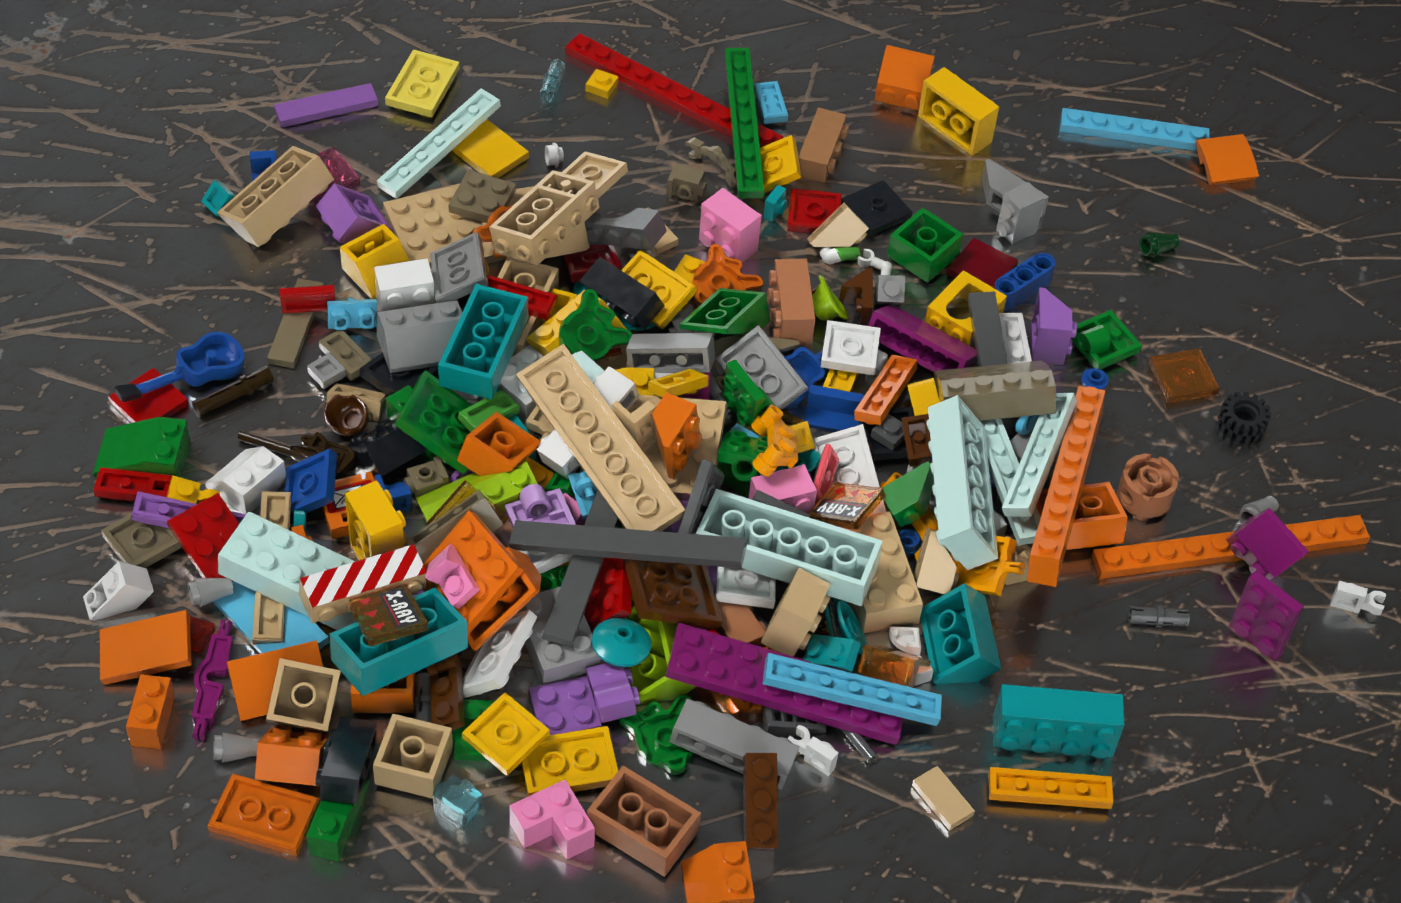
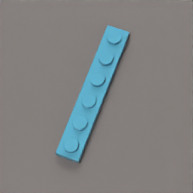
M1062 108L1060 132L1197 151L1196 140L1209 138L1210 128L1069 108Z
M768 653L765 659L762 683L764 685L937 726L941 719V694Z

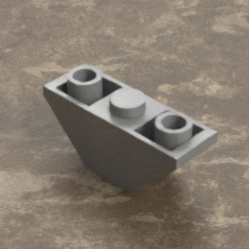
M991 159L985 160L982 183L986 204L1000 213L1004 193L1027 182ZM1036 189L1044 197L1040 215L1042 217L1045 215L1049 196Z

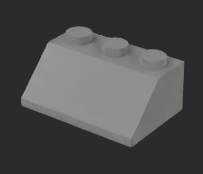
M457 300L378 312L377 338L390 373L438 366L462 314Z

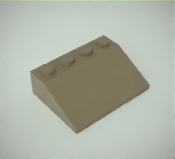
M1043 360L934 371L940 402L958 395L979 420L1056 413V384L1052 370Z

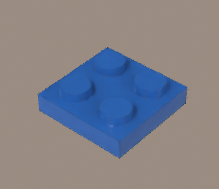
M327 449L286 468L284 492H291L290 520L293 519L294 510L308 513L334 502L337 453L331 449Z

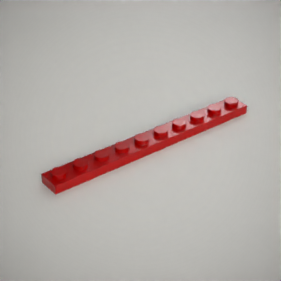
M581 33L565 46V53L595 69L618 76V81L732 138L729 108ZM757 123L760 148L783 139L782 135Z

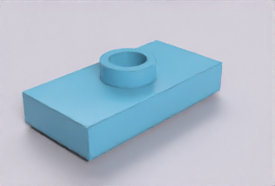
M778 81L754 83V94L763 124L788 122V112Z

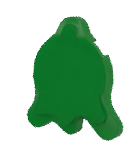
M587 289L581 295V302L578 308L571 312L560 325L558 334L559 346L564 344L571 354L583 351L593 361H598L612 347L628 345L632 332L628 329L613 327L611 321L615 317V312L599 304L598 295L595 290Z
M685 694L678 695L667 710L662 709L658 702L653 701L643 711H636V715L619 719L621 726L628 729L634 736L636 748L640 756L649 764L665 769L673 775L683 773L686 769L687 761L693 755V752L669 742L673 728L686 700H692L691 697Z

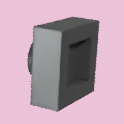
M888 414L881 425H876L872 429L871 437L894 451L905 440L902 422Z

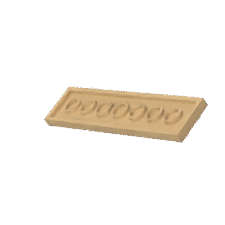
M564 344L516 374L520 383L625 529L661 532L683 518L685 508Z

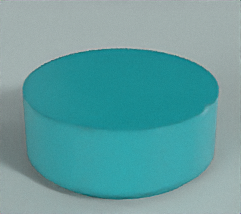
M294 510L293 527L303 525L305 530L306 512Z

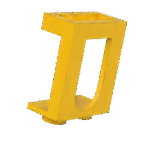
M963 270L928 306L925 322L971 347L972 337L974 336L971 317L962 320L955 319L947 313V306L957 296L968 302L967 297L969 293L995 291L998 311L1003 313L1007 296Z

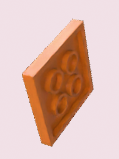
M470 510L423 563L427 571L429 563L449 544L454 545L480 588L460 609L455 608L467 621L468 635L525 570L479 516ZM426 579V587L423 590L426 592L436 588L449 602L440 585Z

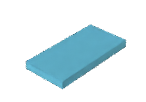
M234 581L232 582L234 594L227 595L213 601V603L252 644L255 591ZM285 606L283 642L260 643L252 646L261 654L316 640L319 649H321L330 642L328 636L316 623L311 624L308 616Z

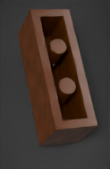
M745 753L743 756V840L746 841L747 851H775L778 849L777 753Z

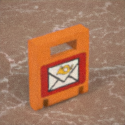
M371 471L365 473V479H362L361 475L357 474L335 480L334 502L322 506L332 539L349 536L348 521L343 522L342 519L347 517L345 493L374 482Z

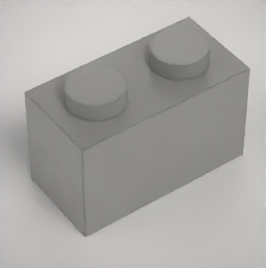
M1030 182L1005 192L1003 196L997 230L1011 244H1015L1037 232L1044 197Z

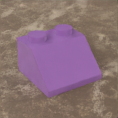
M336 183L332 185L316 205L322 215L321 219L330 226L333 231V237L342 244L348 243L382 224H385L391 231L393 230L370 196Z
M1039 287L1031 320L1032 361L1043 360L1046 364L1064 365L1066 355H1071V338L1076 336L1077 322L1072 321V310L1046 288Z

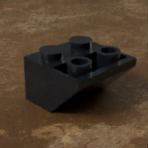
M390 418L378 422L375 424V430L370 433L364 431L352 438L353 442L347 445V447L354 451L355 461L366 472L371 471L373 477L381 474L382 477L427 450L422 444L405 434L395 425L397 419L390 420Z

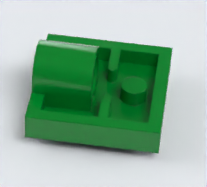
M1112 310L1077 324L1076 336L1071 338L1072 342L1091 365L1100 370L1140 353L1142 348L1141 343Z
M735 359L726 363L725 385L722 398L727 401L728 408L735 412L740 425L758 434L753 430L751 424L771 404H775L761 387L755 385Z
M742 431L726 432L718 450L717 461L732 464L734 477L740 481H749L752 477H755L757 470L754 466L750 469L742 467L740 461H748L752 464L759 453H764L768 448L767 436L755 438L748 436Z

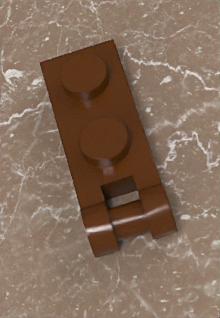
M456 653L445 658V660L427 667L430 676L431 722L450 727L452 731L465 726L462 663ZM449 671L448 675H443V673Z

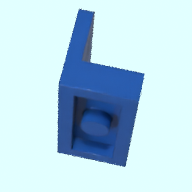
M810 384L803 422L808 421L809 428L829 432H837L858 426L859 422L854 420V411L863 399L864 394Z

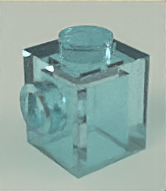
M454 774L446 782L442 781L433 792L434 812L462 831L483 810L482 793L476 790V787L467 779L461 780Z

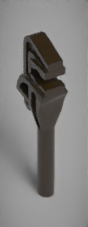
M240 430L237 437L239 441L259 447L264 446L268 450L288 455L298 462L331 449L337 453L336 479L342 478L355 464V454L350 447L327 441L325 436L319 432H316L314 436L303 435L301 437L302 445L286 444L244 430Z

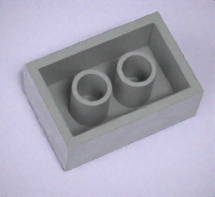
M560 587L536 594L517 612L520 613L530 609L537 616L532 627L533 632L525 641V646L541 685L587 676L586 667L601 663V658L593 650L591 642L592 632L584 615L572 647L543 639V632Z

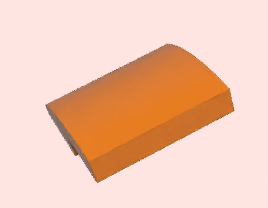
M1244 134L1195 141L1200 165H1205L1209 185L1255 180L1259 177L1252 150Z

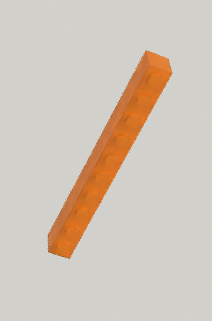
M1078 386L1076 393L1077 402L1064 434L1030 553L1027 582L1053 587L1057 586L1102 419L1106 390L1091 386Z

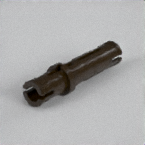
M267 365L246 376L242 374L238 376V380L196 400H192L193 409L201 417L241 396L252 395L254 390L274 382L273 374Z

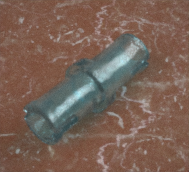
M558 59L551 61L549 70L542 79L543 86L539 92V98L544 102L546 95H548L546 103H551L554 100L557 89L562 85L561 77L566 66L563 61H560L559 67H556Z

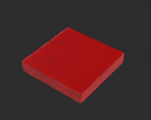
M791 188L787 231L812 234L841 206L842 194Z
M153 367L128 384L134 383L138 385L162 375ZM172 384L141 395V398L122 402L115 392L108 396L110 403L131 423L156 417L170 418L189 405L188 398Z

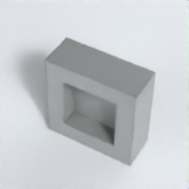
M330 353L307 365L308 373L323 389L346 377V369Z

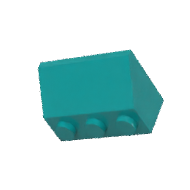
M964 583L922 607L920 619L929 664L934 670L932 675L933 683L939 685L979 682L1001 670L985 595Z

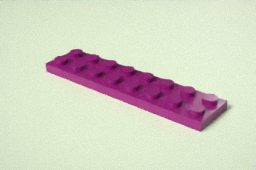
M678 623L665 677L896 745L898 743L903 719L901 717L762 684L765 659L768 653L811 663L810 661Z

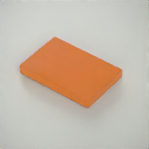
M187 610L100 629V681L103 685L138 678L140 674L151 675L192 665L190 615Z
M317 640L227 661L240 722L267 715L280 658L323 667Z
M232 773L207 825L208 831L298 856L316 810L320 805V798Z

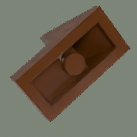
M866 268L844 283L840 290L839 300L842 304H855V314H860V325H868L872 317L873 268Z
M924 414L901 418L909 467L922 465L927 461L931 464L933 462L932 453L928 445L931 438L927 427L929 415Z

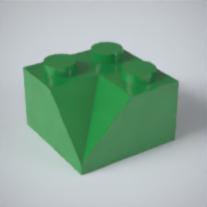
M922 207L890 235L887 256L928 283L959 256L964 234Z

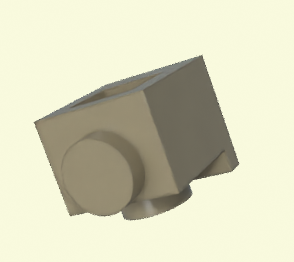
M675 163L667 181L666 198L672 199L673 196L697 202L699 197H704L706 193L705 171Z
M438 456L433 457V461L408 468L407 477L403 479L404 485H409L414 498L449 484V476Z

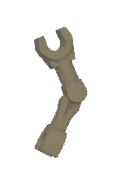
M695 137L685 142V146L693 149L688 153L690 158L709 157L726 172L725 180L730 187L733 188L737 184L734 177L736 175L735 166L733 167L719 146H705L703 141Z

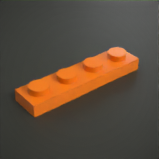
M891 355L855 409L854 420L870 425H881L917 370V359Z

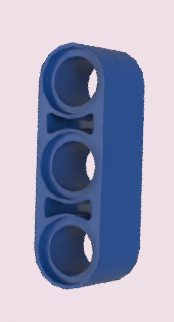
M1047 253L1035 254L996 280L994 289L1007 296L1004 311L1013 309L1038 293L1039 287L1045 288L1051 283L1056 263L1053 256Z

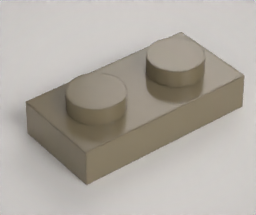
M337 330L319 340V348L325 354L330 353L346 369V376L351 381L359 377L360 368L372 360L343 330Z

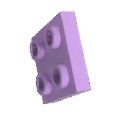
M531 484L522 489L519 497L520 500L505 504L506 513L512 528L516 520L576 525L560 488L545 492L542 486Z

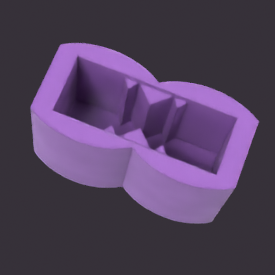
M607 662L586 667L587 678L601 723L637 714L635 705L640 704V698L636 686H630V684H633V679L629 667H618Z

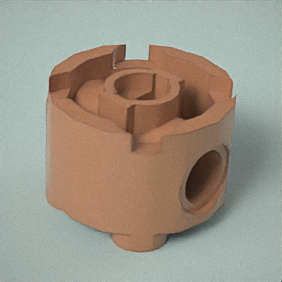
M1152 454L1136 455L1127 461L1122 472L1116 495L1122 507L1131 513L1136 520L1144 521L1148 518L1161 516L1171 507L1178 487L1179 474L1174 465L1161 456L1156 459L1151 458Z

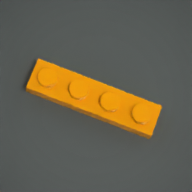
M990 767L989 800L1111 809L1113 806L1112 776Z

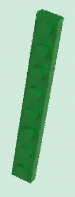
M725 48L738 199L764 198L750 48Z

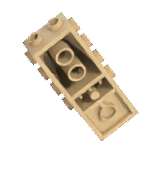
M585 151L564 171L552 170L489 227L495 253L538 266L546 258L589 249L585 221L600 208L598 199L628 172L627 163Z

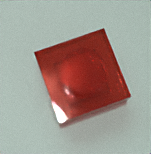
M190 616L191 650L204 653L212 634L216 630L215 623Z

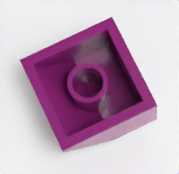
M1270 508L1250 517L1226 539L1230 544L1232 552L1237 557L1243 558L1250 566L1249 570L1252 574L1257 570L1269 580L1277 577L1309 552Z

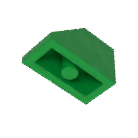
M928 461L879 489L900 527L914 523L920 516L926 513L933 493L932 486L934 485V475L932 474L930 463Z

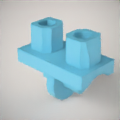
M350 297L344 301H327L328 329H372L377 327L376 299L354 300L353 297Z
M583 471L568 474L584 521L587 519L597 489Z

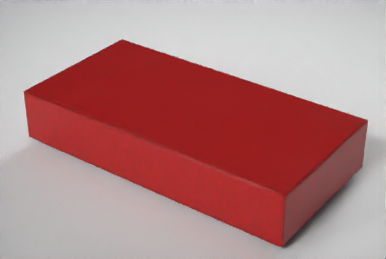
M334 285L279 288L282 313L328 311L327 301H336Z

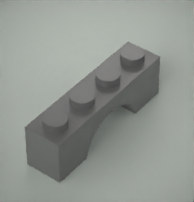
M636 208L632 212L616 218H603L599 210H597L585 221L589 243L651 251L667 232L660 211L654 209Z

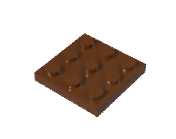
M623 559L640 619L676 624L682 623L718 629L723 623L706 565Z

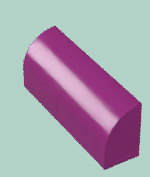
M892 304L875 310L868 324L870 327L881 328L879 343L907 358L917 359L919 365L932 372L974 367L978 361L976 349Z

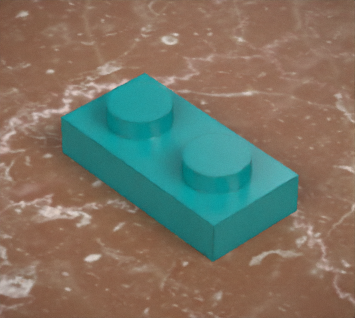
M811 634L803 660L837 670L852 672L861 643L854 639Z

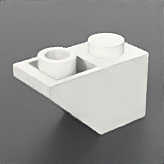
M118 561L83 596L89 619L96 621L137 609L154 590L146 568Z

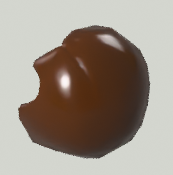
M335 395L326 403L323 412L325 423L330 429L344 437L355 436L367 427L370 417L367 405L355 395Z

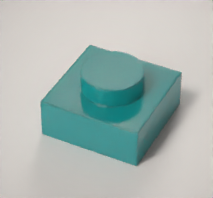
M214 180L201 202L212 213L219 216L217 212L231 201L235 195L222 182Z
M777 185L767 197L764 207V219L773 222L778 214H783L788 203L785 200L786 188Z

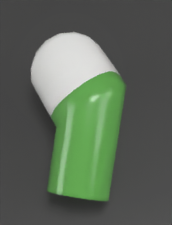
M857 246L833 249L832 247H823L820 250V256L824 263L830 265L845 260L858 259L860 249Z

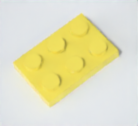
M413 49L386 95L385 105L432 118L460 69L459 62Z

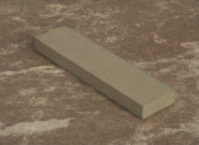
M298 278L295 287L324 286V283ZM316 311L284 313L267 357L268 364L295 368Z

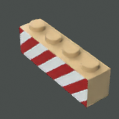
M413 544L302 577L299 582V595L311 624L318 621L325 622L344 613L359 612L365 607L377 603L384 604L379 595L387 591L402 588L406 595L417 594L426 587L425 576L427 571ZM370 598L367 605L358 602L359 600Z

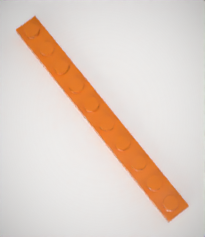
M1361 515L1286 524L1287 528L1308 551L1367 544L1370 539ZM1235 531L1094 549L1092 553V559L1099 579L1244 560L1232 552L1230 544L1226 540Z

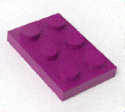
M1256 570L1248 578L1229 627L1237 635L1245 638L1257 647L1262 654L1267 655L1276 662L1283 655L1304 606Z

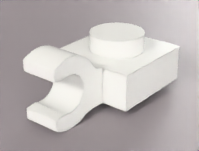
M1339 581L1332 595L1330 606L1358 614L1363 609L1374 615H1381L1384 606L1375 603V601L1383 603L1386 594L1382 591H1372L1367 594L1368 588Z
M798 725L796 734L802 739L796 740L789 736L788 740L800 746L798 752L804 755V761L829 776L836 768L839 752L829 743L820 741L814 736L810 739L808 729Z

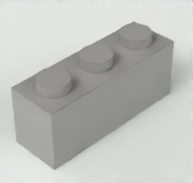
M713 333L632 334L626 348L628 367L654 368V373H677L686 369L707 373L711 371L716 358Z

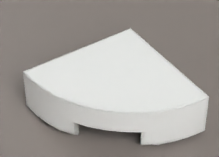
M889 628V638L898 649L909 654L920 655L919 628Z

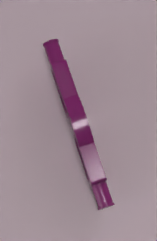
M225 619L220 621L218 634H212L206 659L199 664L195 672L194 683L197 696L192 712L193 723H196L192 738L198 740L199 737L200 741L205 740L207 726L214 724L218 707L224 695V686L209 679L212 677H226L229 674L227 661H230L233 648V639L230 636L233 622L227 620V623Z

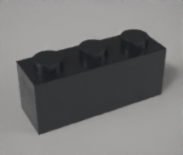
M601 257L597 259L580 279V283L586 290H595L598 297L615 314L616 312L619 313L622 320L631 327L636 324L645 330L665 306L656 292Z
M340 717L337 729H331L329 738L330 748H325L322 760L323 768L319 767L316 774L315 784L320 787V800L358 804L376 749L377 721Z

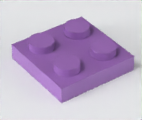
M587 676L528 688L534 716L550 729V735L602 727Z

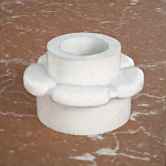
M552 143V145L545 146V161L547 166L555 165V168H557L558 164L564 160V153L562 147Z

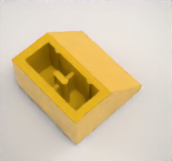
M385 224L340 247L342 269L370 299H376L374 267L410 261L399 238Z

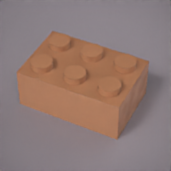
M775 259L774 270L769 272V283L772 288L767 289L768 304L773 306V308H770V324H775V328L772 329V337L798 340L800 347H805L811 351L815 313L807 259Z
M622 766L589 807L587 816L595 827V834L665 877L699 832L701 812L627 767Z

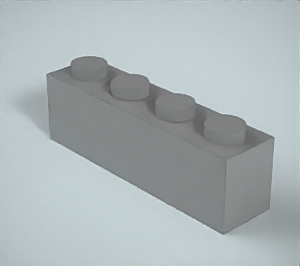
M690 699L686 700L669 740L672 744L742 774L743 756L745 753H777V788L779 790H782L800 746L793 744L786 738L776 737L758 726L748 725L730 714H722L709 708L702 702H694Z

